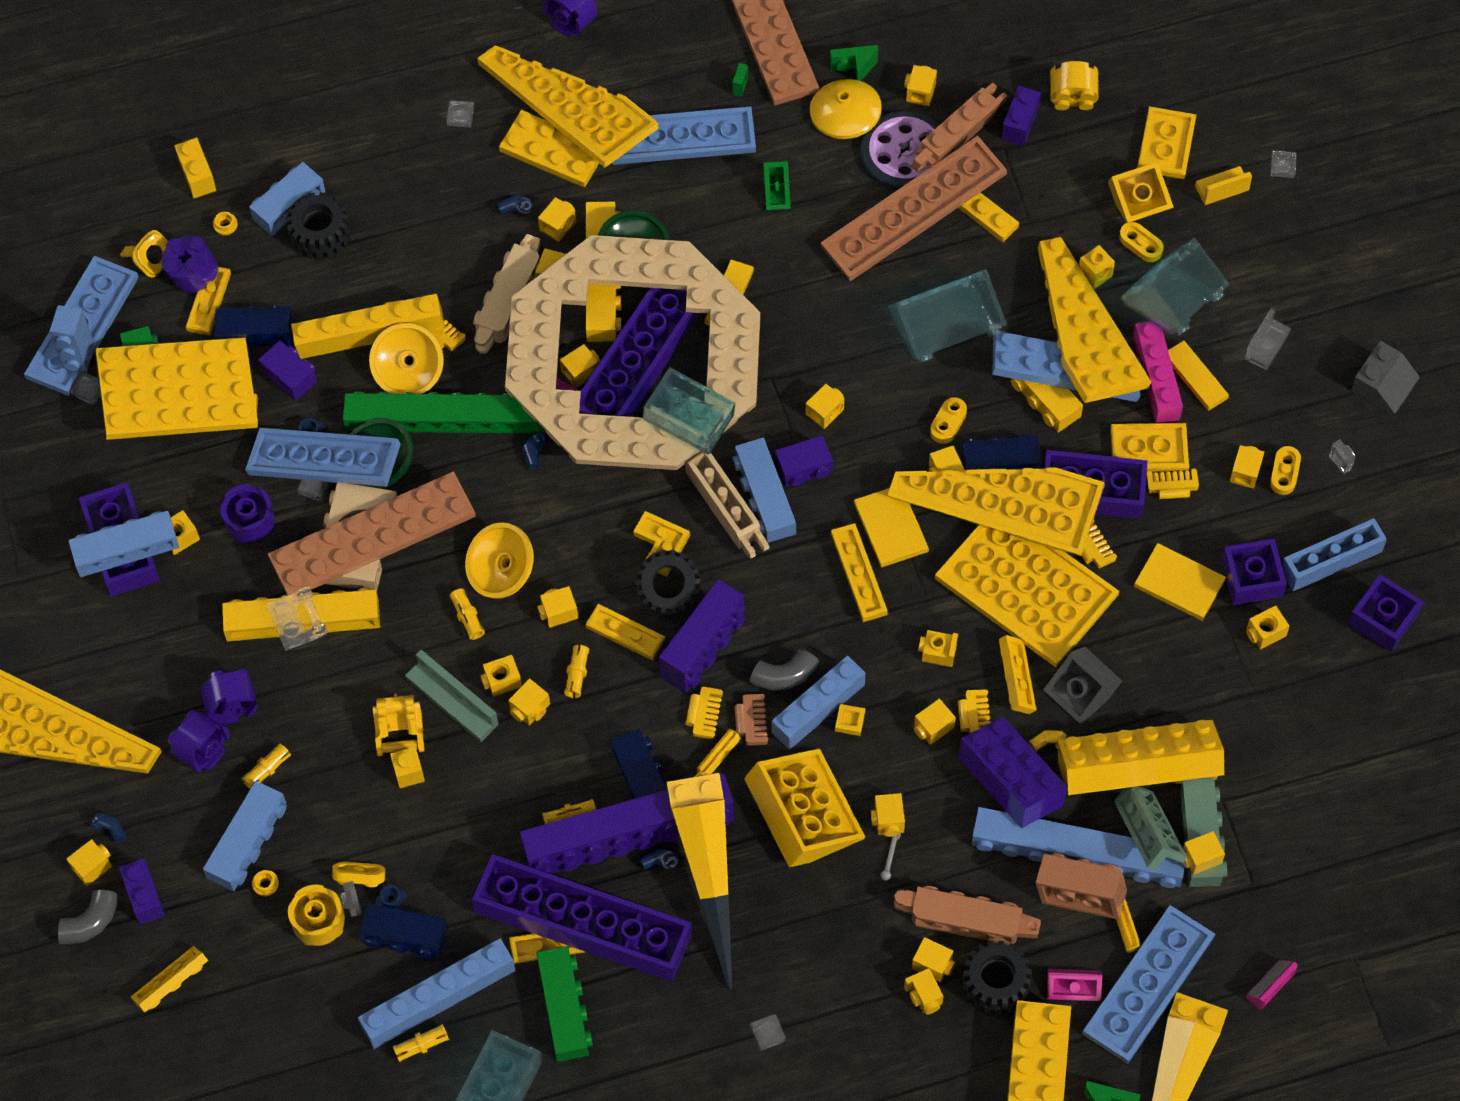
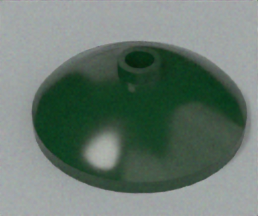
M634 210L613 215L602 225L598 236L670 240L666 228L657 218L648 213Z
M373 419L359 425L350 433V435L397 438L401 445L387 486L398 481L406 473L412 462L414 447L410 434L401 424L390 419ZM355 484V485L366 486V487H373V488H379V489L385 488V486H373V485Z

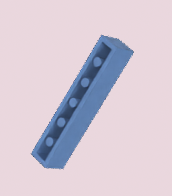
M500 938L359 1016L360 1025L373 1049H376L514 972V961Z

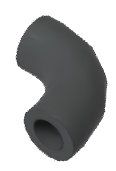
M801 649L797 650L793 658L783 665H773L760 660L752 672L750 683L771 691L789 690L804 683L817 668L819 660L813 654Z
M109 890L93 891L90 905L83 914L77 917L61 918L58 927L59 944L69 945L86 942L102 933L113 919L117 907L118 894Z

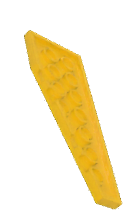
M495 45L477 58L478 64L604 168L659 129L658 122L626 96L619 93L617 96L613 95L601 86L595 88L585 84V80L555 68L549 70L542 67V64L537 61L529 62L521 59L519 54Z
M1058 237L1040 241L1038 253L1042 270L1045 272V287L1049 291L1048 301L1054 329L1057 330L1058 348L1061 349V364L1084 403L1148 389L1151 380L1063 239Z
M1056 467L1013 470L895 472L887 496L1082 556L1105 483Z
M0 670V753L141 773H149L161 754L159 747Z

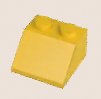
M1158 162L1113 176L1108 181L1115 204L1126 223L1173 208Z

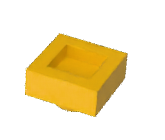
M840 704L835 732L861 736L865 708Z

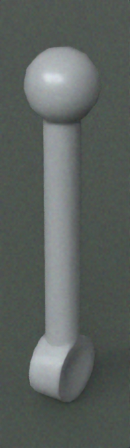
M901 832L899 835L891 837L892 840L885 869L881 872L883 880H889L891 877L889 871L896 842L900 839Z

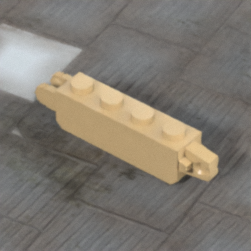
M527 234L519 245L514 243L511 252H506L503 260L504 266L501 271L496 272L493 280L494 286L491 291L486 292L483 301L484 306L481 311H477L474 317L473 324L476 327L475 348L480 354L488 353L494 341L498 343L506 341L510 329L512 296L536 278L535 272L540 260L538 255L541 244L540 238Z
M707 449L705 451L702 450L686 460L684 464L686 474L738 549L742 548L750 559L756 556L754 548L750 545L751 542L756 541L763 551L769 549L766 539L760 532V524L710 451Z

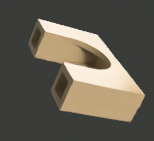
M337 482L336 490H332L330 494L329 505H331L330 513L325 514L323 526L327 528L398 496L397 491ZM380 559L325 584L352 589L369 588L371 590L376 589L377 591L382 573Z

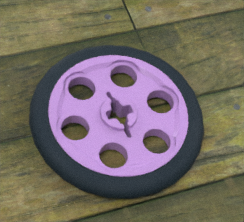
M895 111L881 116L877 124L870 131L863 134L859 150L865 169L881 184L894 189H900L931 168L927 165L917 173L911 167V164L917 156L915 152L921 143L919 139L923 136H928L939 124L930 117L913 111ZM906 125L911 127L912 131L904 134L899 131V128ZM886 135L891 138V141L883 144L878 141V138ZM910 143L909 151L906 150L901 155V148L905 149ZM880 156H887L891 161L888 164H881L877 159ZM906 166L912 172L908 175H903L898 170Z

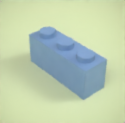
M304 162L297 167H293L282 180L275 182L264 195L257 197L252 202L251 206H249L252 219L273 236L287 224L288 211L293 209L292 204L295 201L300 202V197L304 195L306 198L309 197V193L315 192V195H319L320 192H325L323 179Z
M58 305L50 328V334L62 366L70 371H87L95 344L83 310Z

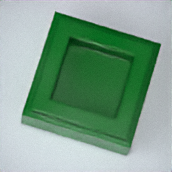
M738 64L733 80V96L741 97L743 95L748 80V67L746 64Z

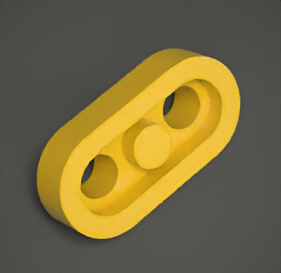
M1136 222L1126 223L1121 227L1119 238L1125 247L1146 262H1155L1161 258L1164 247L1159 238ZM1128 236H1134L1135 239H1130ZM1147 250H1152L1154 253H1148Z
M953 397L943 403L931 424L930 435L935 442L946 444L953 440L966 418L967 406L963 400ZM951 407H957L958 410L954 411V410H951L950 408H951ZM940 426H945V427H947V429H946V430H941V429H939V427H940Z
M1282 447L1275 456L1270 486L1279 495L1290 494L1296 486L1301 455L1294 447ZM1283 460H1289L1291 464H1285ZM1279 482H1285L1287 485L1281 486Z
M339 862L332 867V878L341 885L355 883L364 884L367 887H377L385 881V868L378 864Z

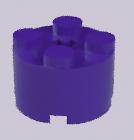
M545 0L543 2V12L546 17L550 15L553 20L550 24L558 32L568 37H572L574 34L577 36L596 18L597 7L595 2L597 0Z
M183 236L178 239L173 238L167 242L166 249L162 255V267L175 286L183 292L194 293L205 289L204 285L210 280L213 282L218 273V262L201 237Z
M242 484L230 489L226 493L220 507V512L228 534L237 540L238 543L257 542L274 530V511L270 498L263 489L252 487L249 484Z
M242 669L229 673L215 671L209 675V680L200 687L206 715L222 725L238 722V717L244 714L248 718L258 709L256 696L247 670Z
M191 710L187 713L185 720L179 728L174 729L168 737V742L171 744V753L175 758L197 772H202L201 769L203 768L209 770L224 754L226 748L222 745L224 739L229 740V730L204 713Z

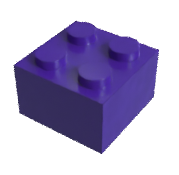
M1275 539L1224 547L1221 562L1233 605L1283 597L1287 583Z
M1380 574L1352 611L1348 625L1392 652L1419 615L1424 601Z

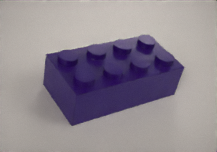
M1046 450L1044 469L1056 467L1105 483L1095 514L1142 518L1148 460Z
M128 482L79 497L90 533L100 531V529L107 526L114 527L124 524L130 519H140ZM152 556L102 571L111 597L160 581Z
M718 579L660 655V678L685 694L690 688H695L701 680V673L704 669H709L715 662L716 653L719 649H724L728 645L731 633L735 629L739 630L746 618L744 616V595Z
M1004 717L961 738L958 758L1021 829L1064 805L1067 786Z

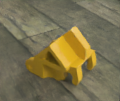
M394 694V697L377 699L376 706H373L377 756L416 747V750H419V752H425L420 702H414L413 695L398 697L397 694ZM407 729L409 734L417 735L416 740L382 743V738H386L391 731Z

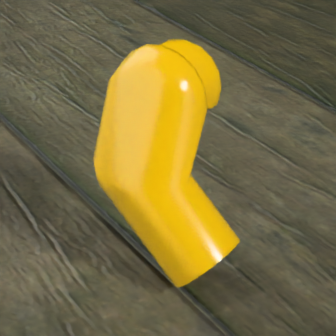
M1045 730L1029 740L1028 744L1035 752L1049 743H1054L1058 749V739H1066L1067 735L1063 731Z

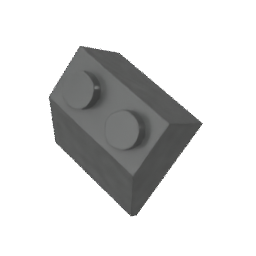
M1380 341L1355 376L1351 392L1394 416L1420 377L1401 352Z
M1083 647L1069 654L1043 690L1075 720L1082 724L1111 697L1122 680L1086 647Z

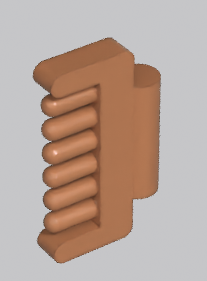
M764 694L743 695V704L734 706L736 733L740 737L745 736L746 745H766L768 743L767 732H755L766 731L767 727L754 726L765 725L767 723L766 720L754 719H765L766 715L753 714L766 711L765 708H753L765 706Z

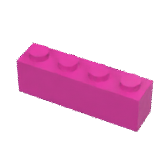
M1160 320L1135 324L1133 341L1137 356L1140 358V364L1151 380L1150 387L1146 390L1155 423L1178 421L1181 417L1183 404Z

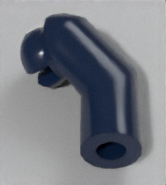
M514 195L497 203L496 206L501 215L510 210L526 214L532 210L533 204L526 197Z
M540 432L531 435L522 448L530 470L540 467L537 454L546 440L545 436Z
M100 812L96 813L91 819L90 824L95 830L108 829L115 843H120L127 839L117 817Z
M659 848L639 858L644 870L654 865L674 869L679 864L678 856L663 848Z

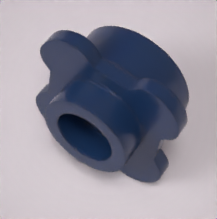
M304 418L299 424L298 431H308L311 429L312 432H321L324 430V425L315 419Z
M387 883L383 886L380 896L376 898V904L379 907L384 906L389 909L390 913H397L400 910L399 905L407 898V893L405 890H399L393 884ZM390 896H393L394 899H393V900H389V897H390Z

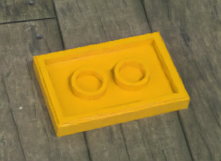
M1149 106L1137 168L1158 162L1162 176L1185 179L1196 114Z
M1186 423L1111 424L1112 457L1148 460L1147 472L1189 471Z
M890 488L854 500L855 508L881 568L929 551L910 504L888 497Z
M1157 543L1138 576L1134 587L1203 621L1222 588L1226 577Z

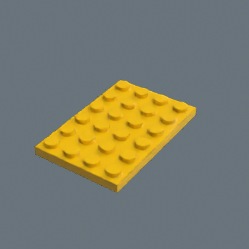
M246 337L96 348L106 440L258 428Z
M978 525L935 574V580L1013 637L1021 639L1024 645L1056 668L1119 595V590L1063 550Z

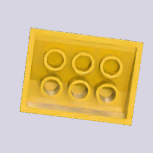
M820 749L757 762L744 778L789 868L811 863L865 838Z

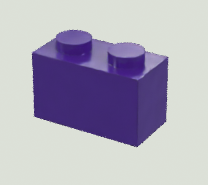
M1018 86L1003 123L1002 140L1025 146L1040 108L1041 92Z
M281 341L277 342L258 359L261 371L295 401L317 382L316 369L308 360L303 361L291 345L286 346Z
M823 435L775 450V463L785 487L791 485L798 486L806 480L815 477L823 478L833 472V460Z
M145 858L119 867L139 924L142 925L165 916Z

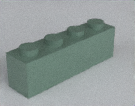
M1214 778L1183 780L1180 786L1184 841L1187 842L1214 831L1223 851H1225L1224 836L1219 835V827H1222V812L1217 811L1216 802H1220V789L1215 787ZM1226 861L1195 875L1192 874L1190 868H1187L1189 887L1221 886L1223 877H1227Z

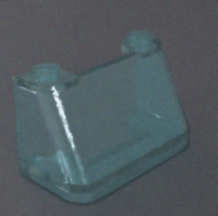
M1194 237L1160 260L1119 298L1131 310L1171 335L1177 333L1179 336L1190 328L1188 324L1191 321L1190 317L1208 301L1211 300L1212 303H1215L1225 295L1223 290L1230 284Z
M987 269L888 306L913 359H919L920 363L934 358L932 353L984 333L987 334V337L995 335L996 331L1001 332L1000 327L1007 325Z

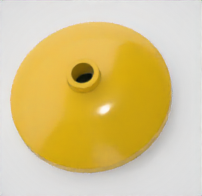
M842 79L828 83L817 91L810 104V116L814 126L821 133L836 139H851L867 133L877 124L882 111L881 100L876 90L867 83L854 79Z
M400 323L388 327L379 334L372 345L369 363L375 381L386 392L390 394H402L405 392L424 394L439 380L443 370L444 355L439 341L428 329L413 323ZM407 356L413 357V364L408 365L406 363Z
M495 523L482 529L472 540L466 554L465 569L471 586L479 594L493 599L506 598L516 593L526 583L532 570L534 560L532 544L523 530L509 523Z

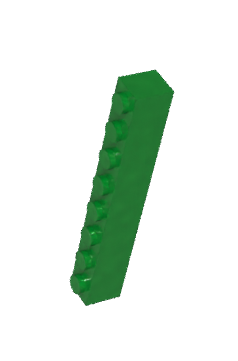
M353 392L352 394H345L343 422L346 432H352L359 425L367 421L383 418L398 422L408 432L529 434L540 432L545 434V429L537 421L535 422L525 412L522 405L508 393L502 395H489L487 393H478L477 395H465L463 393L441 395L435 392L428 394H414L412 392L402 394H390L388 392L365 394L363 392Z

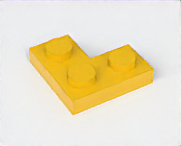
M646 511L633 531L635 537L654 545L647 558L651 554L662 550H675L681 553L690 537V531ZM672 568L660 569L658 573L668 576Z

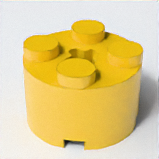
M1069 61L1061 63V68L1055 70L1054 66L1050 70V99L1055 104V109L1067 110L1069 107H1079L1081 110H1091L1093 108V104L1099 98L1097 67L1094 66V69L1089 68V63Z
M309 885L297 891L288 907V917L295 935L308 946L326 945L339 937L343 932L345 915L337 894L322 885ZM319 913V916L314 917V914Z

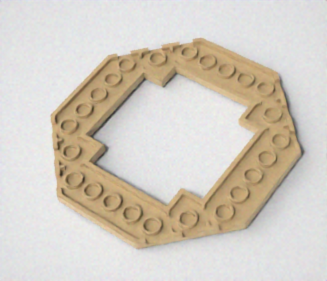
M591 235L512 296L505 391L522 405L525 412L545 429V432L558 446H561L569 454V457L576 464L678 470L685 464L686 460L699 453L711 443L712 439L735 424L738 418L756 407L760 312L688 241ZM588 284L687 290L686 312L710 314L706 399L681 397L680 420L579 414L581 391L556 389L562 304L586 306Z

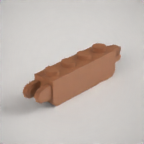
M994 83L990 84L986 89L982 87L921 141L919 148L915 152L917 156L914 158L911 167L918 173L925 166L929 165L932 167L959 149L994 117L997 109L1006 101L1008 95L1002 93L995 99L992 96L997 88Z
M933 886L917 887V892L900 889L894 895V909H897L899 912L902 911V913L912 914V922L917 927L984 941H993L994 943L1004 941V945L1014 944L1017 937L1038 938L1041 920L1023 914V908H1019L1011 902L1000 904L991 902L986 897H966L965 894L957 891L946 893L939 891L938 888Z

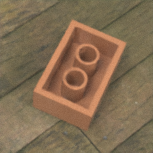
M1058 853L1043 855L1036 880L1042 904L1120 919L1127 893L1121 869L1112 864H1104V866L1093 864L1087 859H1078V861L1067 859L1066 856Z

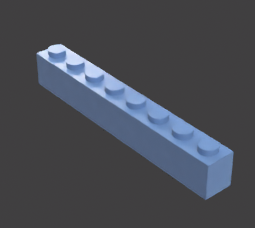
M978 808L972 846H976L979 850L1002 851L1003 854L1011 857L1018 855L1027 856L1030 860L1042 862L1044 854L1052 855L1058 853L1066 856L1067 859L1077 861L1078 859H1087L1093 864L1104 866V864L1115 865L1122 870L1123 876L1131 877L1137 882H1156L1166 888L1181 886L1185 868L1184 864L1166 857L1156 870L1148 868L1132 837L1041 819L1021 829L1006 812Z

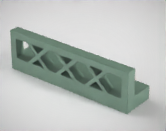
M420 650L416 654L417 664L405 675L406 680L479 742H482L499 725L497 713L424 651Z
M1140 786L1124 788L1114 802L1146 866L1156 870L1166 857L1183 863L1187 856L1153 791Z

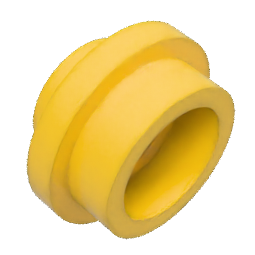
M220 212L213 220L214 230L220 235H230L238 226L236 217L229 212Z
M269 870L258 872L252 880V887L260 896L272 895L279 886L278 877ZM264 881L270 882L268 887L264 888L261 886Z

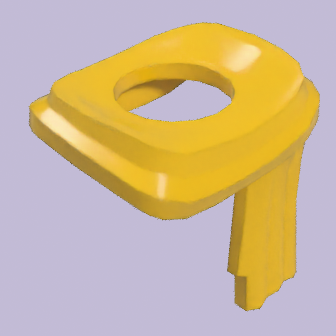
M152 230L136 246H125L120 255L121 257H132L135 265L146 276L153 278L163 270L162 259L157 264L150 263L146 257L147 249L151 245H157L161 248L162 253H164L168 240L157 230Z

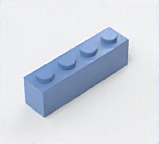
M760 438L735 446V456L732 457L736 471H741L742 478H740L742 489L750 495L751 499H748L750 510L753 514H757L760 532L762 535H765L767 543L795 535L796 521L765 439Z
M168 511L154 512L148 517L130 519L124 524L114 527L107 526L100 529V531L80 534L74 539L68 540L80 577L180 548Z
M1373 518L1285 557L1282 563L1285 580L1292 591L1298 590L1381 553L1387 538Z
M846 656L772 720V733L790 750L837 710L840 704H844L865 685L866 673L849 656Z
M255 781L203 868L207 879L233 892L238 885L243 884L247 876L246 870L251 862H256L260 855L262 843L264 840H269L274 830V823L277 818H282L286 811L287 805L283 793Z

